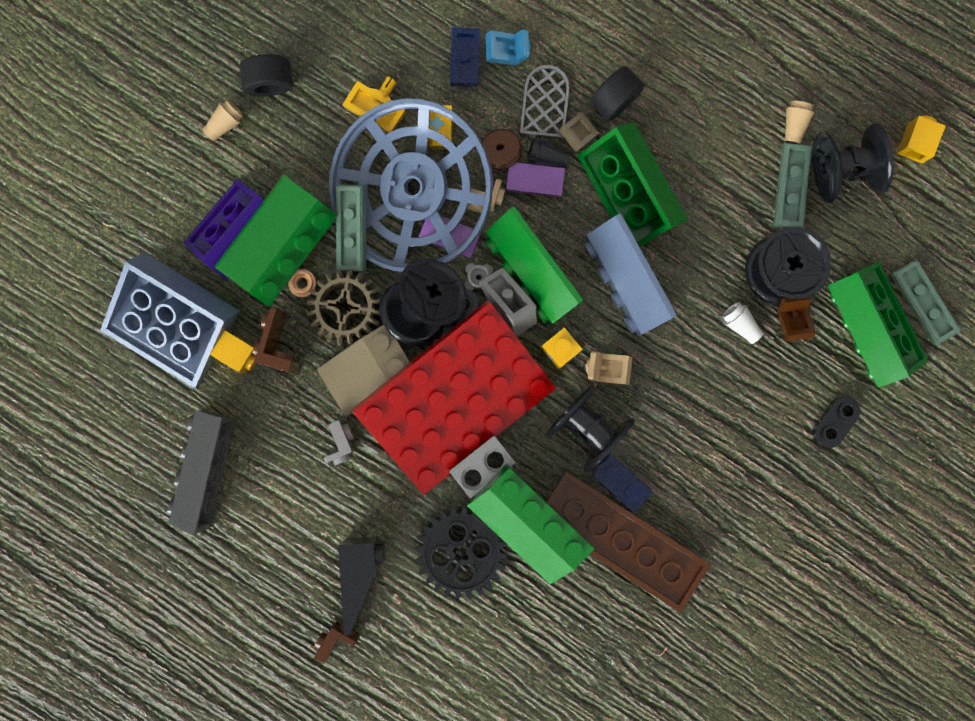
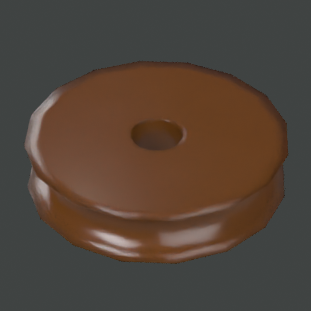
M493 130L481 141L487 151L492 169H507L515 165L520 159L522 153L520 139L510 130Z

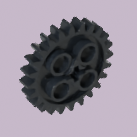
M463 505L461 513H457L455 506H451V514L449 515L441 509V519L438 520L432 515L430 520L433 526L423 525L422 528L427 535L417 536V539L423 543V545L415 547L416 552L422 553V556L416 558L415 563H424V566L419 570V574H429L425 581L426 584L433 581L436 582L434 592L439 591L441 587L445 588L446 598L451 591H455L456 600H459L461 592H465L468 599H471L472 590H476L481 596L483 585L489 589L492 588L490 578L500 579L496 569H505V565L499 559L508 557L506 552L500 551V548L505 547L507 543L505 541H498L499 536L473 511L471 514L467 513L466 505ZM453 525H461L464 527L466 534L461 539H455L449 533L450 528ZM475 530L477 534L466 549L468 556L462 555L451 573H446L447 567L456 556L457 551L454 548H462L470 533ZM478 541H484L489 545V551L484 555H478L473 550L474 544ZM437 549H445L449 553V559L446 562L440 563L435 560L434 552ZM462 565H468L472 568L473 575L470 578L463 579L457 574V569Z

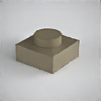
M582 111L559 129V132L575 152L599 134Z

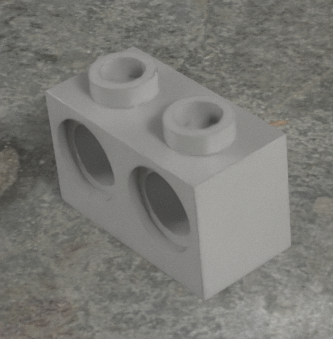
M493 436L449 470V472L471 499L474 495L478 494L506 463L511 467L515 464V461L498 439ZM499 452L503 455L504 461L500 467L493 468L488 465L487 457L490 453ZM477 470L481 474V481L477 485H469L465 481L467 471Z

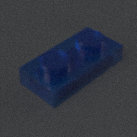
M452 28L450 86L478 87L480 29Z
M611 453L591 473L632 513H635L653 493Z

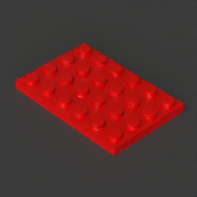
M487 300L351 410L420 492L425 495L451 474L449 470L468 457L491 437H497L556 388L494 306Z

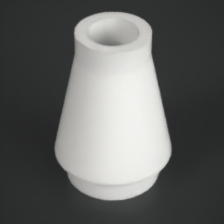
M740 302L730 306L722 315V318L725 320L724 324L747 339L750 344L758 341L764 334L748 307Z

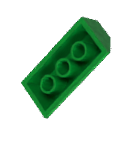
M634 122L616 126L577 155L610 217L613 218L621 213L639 247L652 242L688 221L687 216Z
M283 175L214 267L270 307L337 218V215L310 193Z
M514 206L486 231V246L493 255L498 253L503 259L504 263L501 266L511 277L515 276L521 284L519 287L537 306L536 314L543 323L548 321L552 326L581 304L583 301L581 296Z
M879 261L828 285L830 298L838 306L842 314L843 324L846 329L850 330L855 340L856 351L863 356L867 365L868 375L875 381L878 388L910 377L929 362Z
M507 463L467 504L484 523L549 584L574 571L594 550L590 542Z

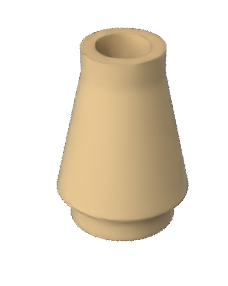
M227 99L224 103H219L202 131L212 141H216L220 136L241 123L240 119L244 115Z
M791 101L790 107L786 108L785 142L801 144L806 129L814 115L812 111L814 105L802 101Z

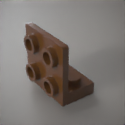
M271 306L270 311L265 312L261 322V328L264 329L262 338L257 340L254 345L253 356L256 357L254 363L298 375L301 364L294 362L295 356L277 351L287 313Z

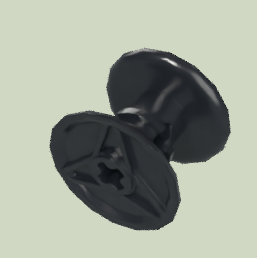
M872 123L865 129L861 139V147L856 148L853 145H848L841 151L838 150L836 142L830 134L820 132L816 135L812 152L813 172L819 194L824 201L832 203L838 198L843 179L856 181L860 176L865 177L867 184L876 193L884 194L889 190L894 172L893 153L888 135L880 124ZM852 168L857 169L856 173H848Z
M800 227L783 228L770 235L769 238L757 243L748 254L745 264L746 281L756 296L762 301L774 305H780L783 298H807L818 292L828 280L831 269L830 252L824 241L811 230Z
M432 258L417 259L405 267L400 275L399 282L385 290L380 298L379 313L382 323L390 335L400 342L412 346L428 345L439 337L444 325L452 323L461 316L466 307L467 294L463 281L455 270L447 264Z
M596 382L592 383L545 433L553 435L566 423L578 435L576 437L578 441L583 439L594 450L583 466L585 472L597 465L621 441L635 422L634 419H627L613 429L602 419L604 417L602 413L597 414L585 403L597 388Z

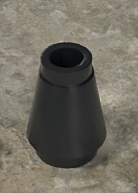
M542 137L540 139L533 138L527 155V160L533 161L534 165L566 168L570 159V152Z

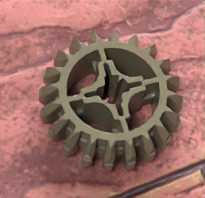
M337 270V279L334 280L328 273L325 275L328 281L327 284L320 280L316 282L321 287L319 292L311 289L310 293L316 297V300H307V305L315 307V310L308 311L307 316L317 317L310 325L313 328L321 325L317 335L322 337L328 332L327 342L331 343L337 336V345L343 346L344 339L347 338V342L351 346L355 343L354 336H357L359 340L364 337L362 332L366 331L369 334L373 331L369 328L371 323L375 326H380V322L373 319L374 315L380 316L379 309H375V306L380 305V298H373L380 291L378 288L369 291L373 281L368 279L362 284L364 280L362 273H359L354 280L352 270L347 271L346 278L343 277L341 270ZM344 286L337 299L325 301L334 289ZM353 287L363 291L368 307L354 303ZM347 301L355 309H351L350 312L347 311L348 314L344 315L341 310L334 306L339 307L341 303L344 305L343 302ZM323 309L336 313L338 330L333 329L327 323ZM366 315L361 324L347 330L352 317Z

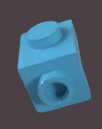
M522 29L516 34L491 30L486 33V62L516 66L529 57L531 42L528 30Z

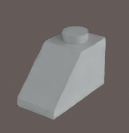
M503 267L479 281L488 301L494 306L516 336L537 324L536 305Z

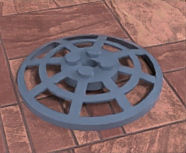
M406 98L392 100L375 106L361 115L349 127L340 140L333 156L329 175V195L332 211L336 214V185H342V179L358 182V185L366 186V229L372 226L384 238L398 244L394 260L385 258L366 245V259L380 267L403 272L405 267L410 264L405 263L409 246H425L439 240L442 241L448 254L436 260L447 264L459 257L471 246L487 220L493 193L492 169L487 151L472 127L457 113L440 104L423 99ZM418 109V127L399 128L386 134L376 122L380 117L394 111ZM430 111L439 113L452 120L465 131L468 137L456 147L446 136L429 129ZM367 128L377 142L366 154L360 171L344 168L345 160L353 143L360 133ZM406 136H417L415 152L400 154L392 143ZM428 138L442 144L450 153L439 162L426 155ZM474 147H476L484 168L485 195L470 192V174L463 157ZM384 150L391 161L385 167L382 175L370 173L374 160ZM456 163L461 173L462 190L448 188L445 172ZM412 179H416L420 184L419 192L415 195L410 194L408 191V184ZM368 184L380 186L381 197L384 203L375 210L372 209L369 201ZM446 199L459 201L460 204L455 215L446 225L438 211ZM468 203L483 206L473 231L462 244L457 246L450 232L462 220ZM389 213L404 220L401 235L390 231L380 220ZM429 218L436 233L426 237L412 238L415 221Z

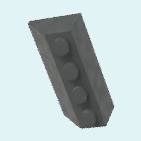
M195 410V414L191 415L187 430L190 432L188 443L183 445L181 451V459L184 460L182 469L177 472L174 480V487H177L175 498L171 499L167 514L170 515L169 524L191 534H196L210 528L235 424V417L203 410Z

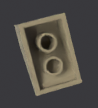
M382 325L320 366L317 371L342 413L347 417L353 413L352 408L411 361L399 341L390 335L385 326Z

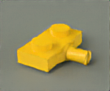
M387 76L380 89L377 90L357 81L345 99L343 106L360 117L375 106L392 101L389 98V94L397 82ZM405 109L394 111L380 117L376 122L388 134L397 128L406 111Z

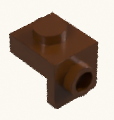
M810 296L799 299L783 298L781 300L777 315L786 342L814 338L816 330L808 309L811 303Z
M335 622L329 633L322 632L314 645V648L318 649L314 659L324 664L338 639L354 647L359 639V636L355 634L356 630L353 629L350 635L344 636L343 622L341 624Z

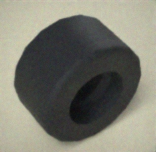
M276 54L255 55L242 60L239 65L242 90L246 94L252 96H274L284 94L293 88L291 62L287 57Z
M623 66L598 88L592 96L590 103L607 121H611L619 116L639 96L645 84L629 67Z

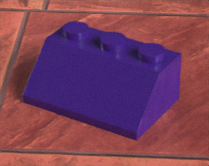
M237 179L183 243L203 263L228 281L229 278L214 266L264 199Z

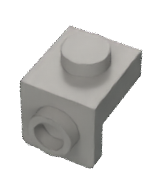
M343 420L328 424L339 451L324 457L325 463L333 461L334 465H338L351 459L349 454L355 451L351 440L355 439L349 423L344 425Z

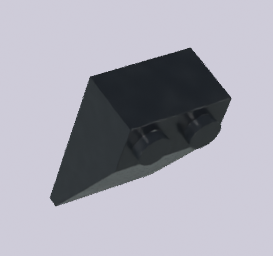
M380 536L346 538L338 545L344 636L350 635L355 628L381 564H383V560H386L385 543H380Z

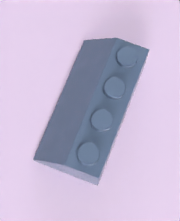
M621 213L586 235L584 239L586 243L583 244V247L590 259L595 258L600 268L597 269V273L604 284L608 283L613 291L610 296L618 309L622 307L627 317L624 318V322L631 333L635 332L637 336H640L677 316Z

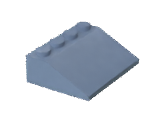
M144 252L125 262L100 331L193 388H196L215 359L210 355L211 351L225 330L231 332L240 310Z

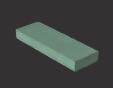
M786 142L782 144L773 221L774 227H804L812 153L811 145Z
M336 185V271H366V186Z
M917 259L890 273L891 278L933 346L939 345L961 331Z

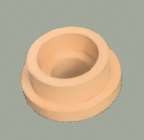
M298 269L288 282L289 290L298 297L310 296L311 289H316L317 285L315 276L306 269ZM306 279L307 286L303 289L299 288V280Z

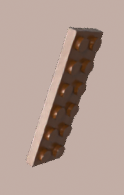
M567 471L564 472L546 500L590 542L594 548L590 553L591 556L680 613L711 566L704 559Z

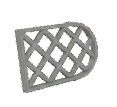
M542 65L533 69L528 75L524 87L520 126L521 135L564 139L556 124L562 119L563 125L566 124L570 92L569 80L558 67ZM549 69L553 71L548 74L546 70ZM542 71L545 77L537 82L533 75ZM555 73H559L563 77V80L558 84L551 77ZM531 79L535 85L527 91ZM549 80L554 87L546 93L541 84ZM564 83H566V94L560 88ZM536 88L543 94L537 101L530 95ZM555 90L562 96L556 103L549 96ZM528 97L533 104L525 109L526 98ZM546 98L552 106L544 112L539 103ZM563 101H565L564 113L558 107ZM536 107L541 115L533 120L528 112ZM555 108L560 117L553 122L547 114ZM524 116H526L531 123L523 128ZM543 117L550 124L544 130L537 125V122ZM534 126L538 132L527 130ZM553 127V129H554L558 134L546 133V132L549 131V130Z

